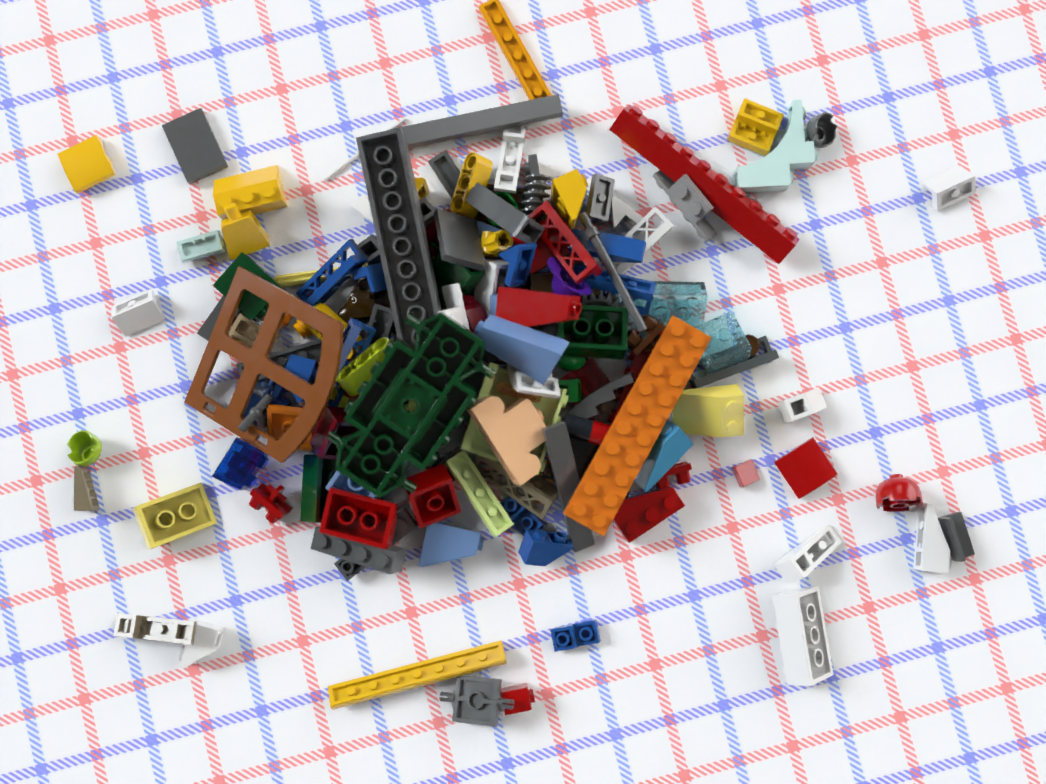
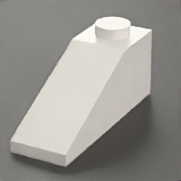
M923 503V506L918 508L913 569L949 574V569L952 566L950 549L932 504Z
M828 524L785 554L774 566L786 584L804 579L842 542Z

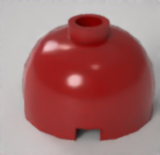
M902 474L890 475L889 479L881 482L876 489L877 509H880L882 506L883 511L904 512L910 511L909 506L915 505L916 509L923 506L920 487L913 480L903 477Z

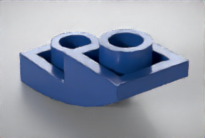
M507 496L500 502L523 537L526 529L542 530L545 527L531 511L510 496Z
M596 619L550 629L555 652L600 643L601 641Z

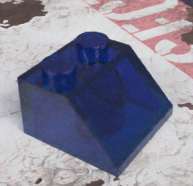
M236 437L212 477L239 490L251 489L257 481L256 475L260 469L263 470L268 464L269 455L244 439Z

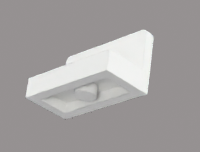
M958 165L923 181L922 187L932 193V208L939 211L976 194V176Z
M152 289L111 306V318L126 337L165 320L164 314L157 305L156 294Z

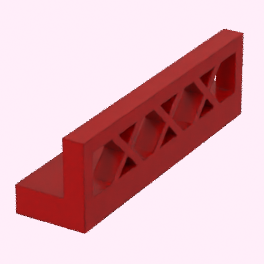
M547 200L528 215L535 220L543 212L547 214L546 225H542L546 229L545 233H542L541 238L577 284L591 273L597 277L603 272ZM550 230L560 231L558 241L549 240ZM562 245L572 247L571 257L561 256ZM575 262H584L587 268L579 275H576L573 271Z

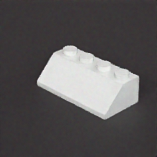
M819 586L784 590L773 594L772 605L776 614V629L779 632L780 652L783 657V671L787 685L813 686L833 676Z

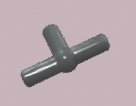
M266 394L255 407L250 409L249 414L240 423L238 428L242 432H246L255 420L262 427H267V418L262 412L272 402L273 397L270 394Z

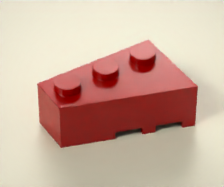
M673 487L655 490L629 497L628 499L625 498L613 522L626 542L630 543L685 507Z

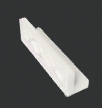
M655 206L625 237L632 238L636 231L645 232V255L672 230L674 225ZM654 214L663 222L659 228H648V220ZM644 223H646L645 228H640ZM598 260L597 264L600 266L602 262ZM613 262L618 274L622 275L636 264L622 262L616 267V262Z

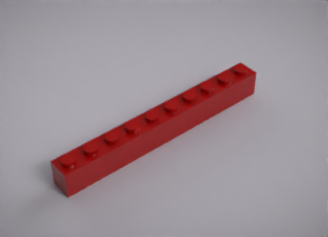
M628 105L623 108L609 130L674 182H677L683 175L687 174L714 207L711 210L777 264L784 260L799 241L794 230L785 228L780 224V220L775 215L765 212L760 203L755 200L751 201L745 196L746 194L741 188L732 186L728 182L727 177L713 171L707 161L698 159L689 147L679 144L674 135L660 129V125L655 120L645 117L640 108L634 105Z

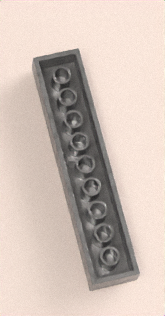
M399 127L356 137L397 338L399 337L415 348L416 331L415 328L404 322L405 318H408L407 315L410 313L418 320L425 321L438 314V311H442L406 134Z

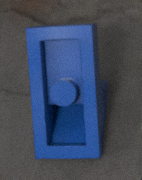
M535 242L516 245L499 253V256L509 263L504 281L507 286L514 287L527 284L537 247Z

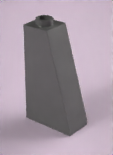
M478 182L469 191L466 202L525 243H536L546 229Z

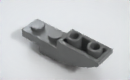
M406 507L397 513V524L392 545H395L418 526L416 520ZM339 559L334 563L347 581L365 568V566Z

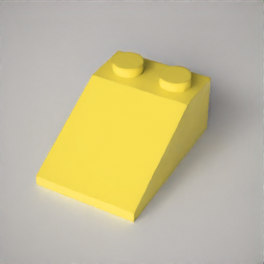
M737 384L683 390L672 410V423L680 427L685 434L720 438L744 435V394Z
M202 482L137 505L132 509L148 550L217 524Z

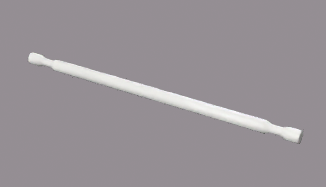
M404 116L403 118H401L399 122L395 123L387 130L397 128L401 123L407 120L406 117ZM359 151L332 171L330 175L323 178L325 182L357 159Z

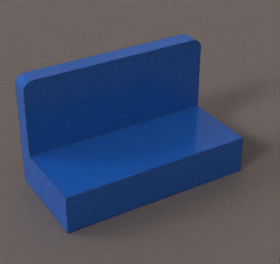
M382 263L368 265L351 271L354 280L367 277L372 293L387 290Z

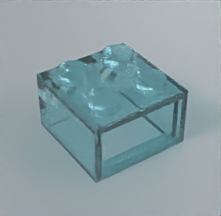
M733 311L694 326V328L712 337L700 358L708 374L732 366L750 357L752 347Z

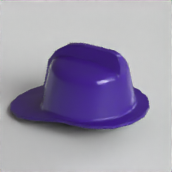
M550 257L547 260V265L554 274L552 280L554 293L575 296L590 295L592 292L590 286L584 280L577 284L556 257Z

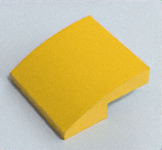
M744 98L727 141L767 156L784 114Z
M97 135L57 153L63 170L76 194L116 175L112 162L106 155L102 141Z

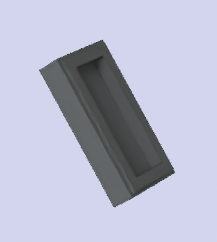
M445 150L430 159L428 164L452 199L460 171Z

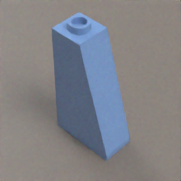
M489 315L485 322L480 320L474 330L485 341V350L544 385L570 343L564 339L493 315Z

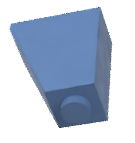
M439 522L428 525L418 566L424 567L475 556L478 550L482 551L485 538L481 537L480 531Z

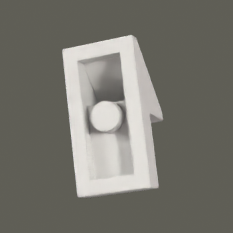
M616 195L612 196L610 207L612 232L615 231L623 220L626 222L625 225L631 230L643 217ZM644 223L640 228H645L646 223Z

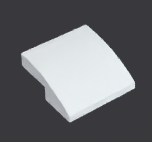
M507 364L508 376L516 392L557 399L561 397L558 379L553 378L552 372L544 385L520 370Z

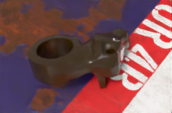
M367 277L361 278L346 304L339 310L338 316L347 324L350 318L357 321L370 320L375 303L391 308L388 290L372 293ZM393 324L391 335L395 337L396 328L395 324Z

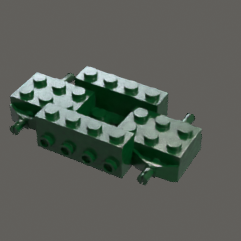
M440 312L425 321L418 320L410 313L407 315L408 318H405L404 322L415 328L416 331L415 348L399 337L395 343L390 341L382 352L386 355L382 362L376 361L370 370L373 376L369 382L364 380L356 391L360 394L357 400L353 401L351 399L344 409V412L347 413L344 420L359 430L346 438H342L332 430L326 436L338 448L336 470L379 498L397 487H403L411 493L414 492L417 485L404 476L406 460L423 471L426 466L431 467L438 457L435 454L440 446L444 448L450 440L451 436L448 434L453 427L457 429L464 419L461 416L466 408L470 410L477 400L475 388L462 379L474 372H481L491 379V374L494 375L495 370L483 362L485 341L444 312ZM408 399H412L416 402L417 408L415 411L408 412L404 409L403 403Z

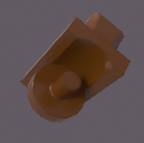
M647 314L642 316L648 328L646 331L639 334L633 329L627 331V348L635 355H638L642 350L648 353L654 348L660 337L659 333L666 327L662 322L655 318L653 319Z

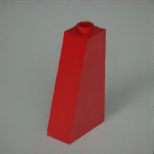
M498 287L495 316L529 328L578 320L582 309L581 296L515 287Z

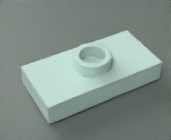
M219 230L176 241L181 261L184 264L226 252L221 231Z

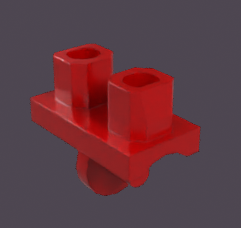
M685 461L674 464L655 483L657 489L661 490L670 487L668 476L673 474L676 476L677 484L690 482L689 470H692L691 463Z
M262 483L250 492L252 498L249 505L254 510H260L263 506L266 507L269 511L265 517L271 524L289 514L293 507L285 502L287 497L282 494L285 489L282 485L275 488L271 484L267 487Z

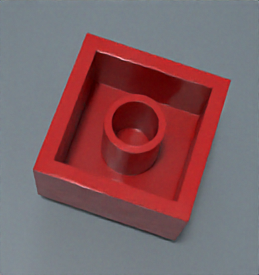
M444 463L406 478L417 485L413 493L406 489L404 490L419 529L461 513L452 478Z

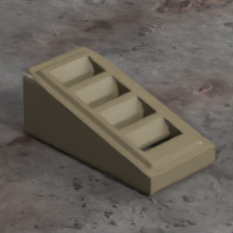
M75 466L74 511L99 510L89 467Z

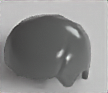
M823 112L812 117L807 123V138L809 141H814L815 147L825 148L834 142L837 125L831 121L833 114Z

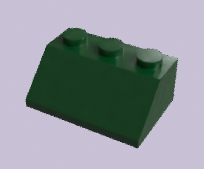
M582 305L578 320L557 323L556 337L570 342L562 356L623 360L627 352V308Z
M304 454L301 522L321 523L329 492L325 487L337 471V459L319 458L317 454Z

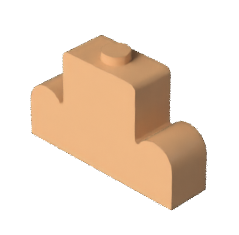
M484 396L477 400L470 410L466 408L513 484L521 486L539 472L541 468L540 460L536 455L530 454V451L545 441L542 428H545L546 425L543 422V414L538 408L535 409L529 399H518L504 409V403L500 398Z

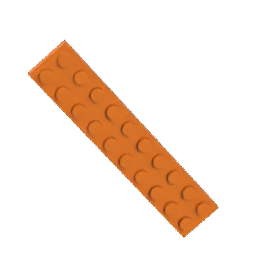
M673 315L670 317L563 512L564 515L604 537L712 338L711 336Z

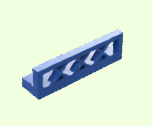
M349 239L296 294L300 300L311 306L319 303L324 304L352 277L351 271L361 268L368 259L355 241ZM351 248L355 255H351L347 259V250ZM335 262L341 263V266L333 273V264ZM327 276V280L320 286V277ZM308 289H313L314 292L307 297L305 292Z
M574 264L573 271L579 275L587 266ZM605 270L597 277L591 273L584 279L591 290H603V296H607L609 292L612 295L619 294L608 272ZM619 274L633 301L636 299L647 301L645 308L636 306L640 315H648L656 282Z
M350 318L343 332V346L337 377L341 369L354 360L346 361L352 348H356L357 356L368 348L376 332L374 327ZM361 329L368 331L365 339L356 342ZM337 381L334 387H336L338 393L334 400L329 399L327 404L329 406L338 407L345 393L342 387L339 389L338 385L340 384Z

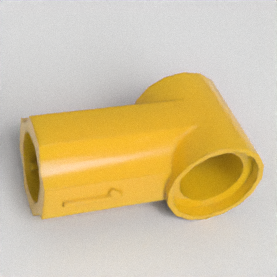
M505 230L497 232L483 231L481 245L484 257L497 258L499 252L506 251L508 247H512L513 238L510 236V233Z

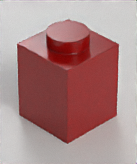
M527 683L501 688V697L503 699L514 700V704L506 703L514 705V708L512 710L504 708L505 716L532 710L531 703L535 702L533 688L528 689Z

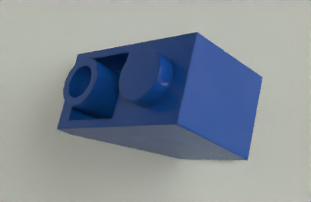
M290 354L285 369L313 385L319 364L316 360ZM293 393L296 401L304 408L305 400Z
M526 529L518 553L525 565L547 566L571 551L573 544L566 533L561 531L547 532L541 529Z

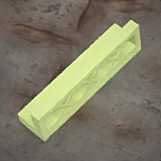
M465 450L445 462V465L494 538L514 525Z

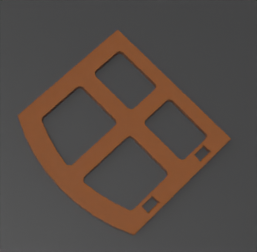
M238 266L184 403L275 460L284 463L310 436L329 402L340 366L344 324L247 269ZM245 290L269 303V308L252 348L228 334ZM286 313L315 328L323 335L319 367L313 385L269 359L270 350ZM221 350L244 364V369L228 408L206 396L204 392ZM261 374L305 400L304 408L279 440L253 424L246 432H242L238 428L245 419L244 413ZM208 403L216 407L214 413L206 409ZM260 435L268 439L266 445L258 441Z

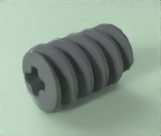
M530 174L526 176V184L523 188L526 192L522 194L524 200L521 201L520 206L523 209H520V211L528 216L545 202L543 198L550 197L544 191L551 190L552 186L546 184V182L552 181V177L544 174ZM540 216L535 219L536 222L544 220Z

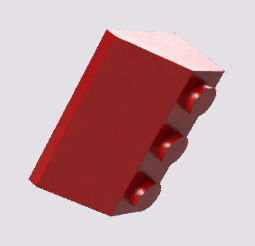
M330 487L319 532L387 549L392 545L397 524V504Z

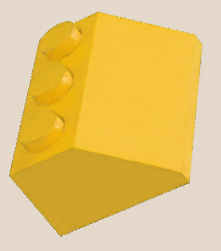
M278 165L214 180L213 198L217 215L222 220L228 218L224 207L232 203H236L240 213L251 210L254 215L288 207Z
M578 169L553 179L551 187V202L570 229H575L587 192L586 187L588 186L585 175L580 174Z

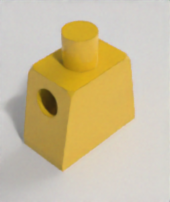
M236 203L224 207L228 218L221 221V231L230 260L236 259L241 252L247 255L270 246L269 235L251 210L240 213Z

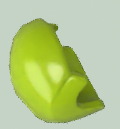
M80 430L74 433L67 442L71 453L67 456L77 466H89L96 462L101 455V441L96 435L87 430Z

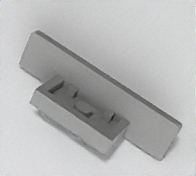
M660 170L652 175L656 180V184L666 192L672 204L679 208L685 220L692 224L700 238L708 242L718 235L704 217L714 207L687 174L683 175L677 182H674Z

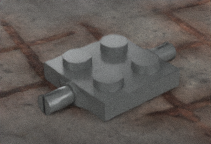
M459 676L456 679V687L453 693L442 691L440 696H447L448 698L439 697L441 702H452V722L497 727L500 708L511 710L514 708V705L506 704H514L513 699L501 698L502 679Z

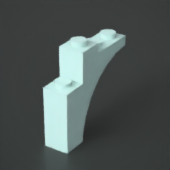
M802 99L793 100L788 106L787 124L778 146L767 156L756 162L737 166L733 172L734 187L741 188L745 193L786 191L793 183L794 178L793 171L790 170L810 169L815 161H817L818 152L814 148V141H806L807 129L804 128L803 121L805 120L806 110L805 107H802Z

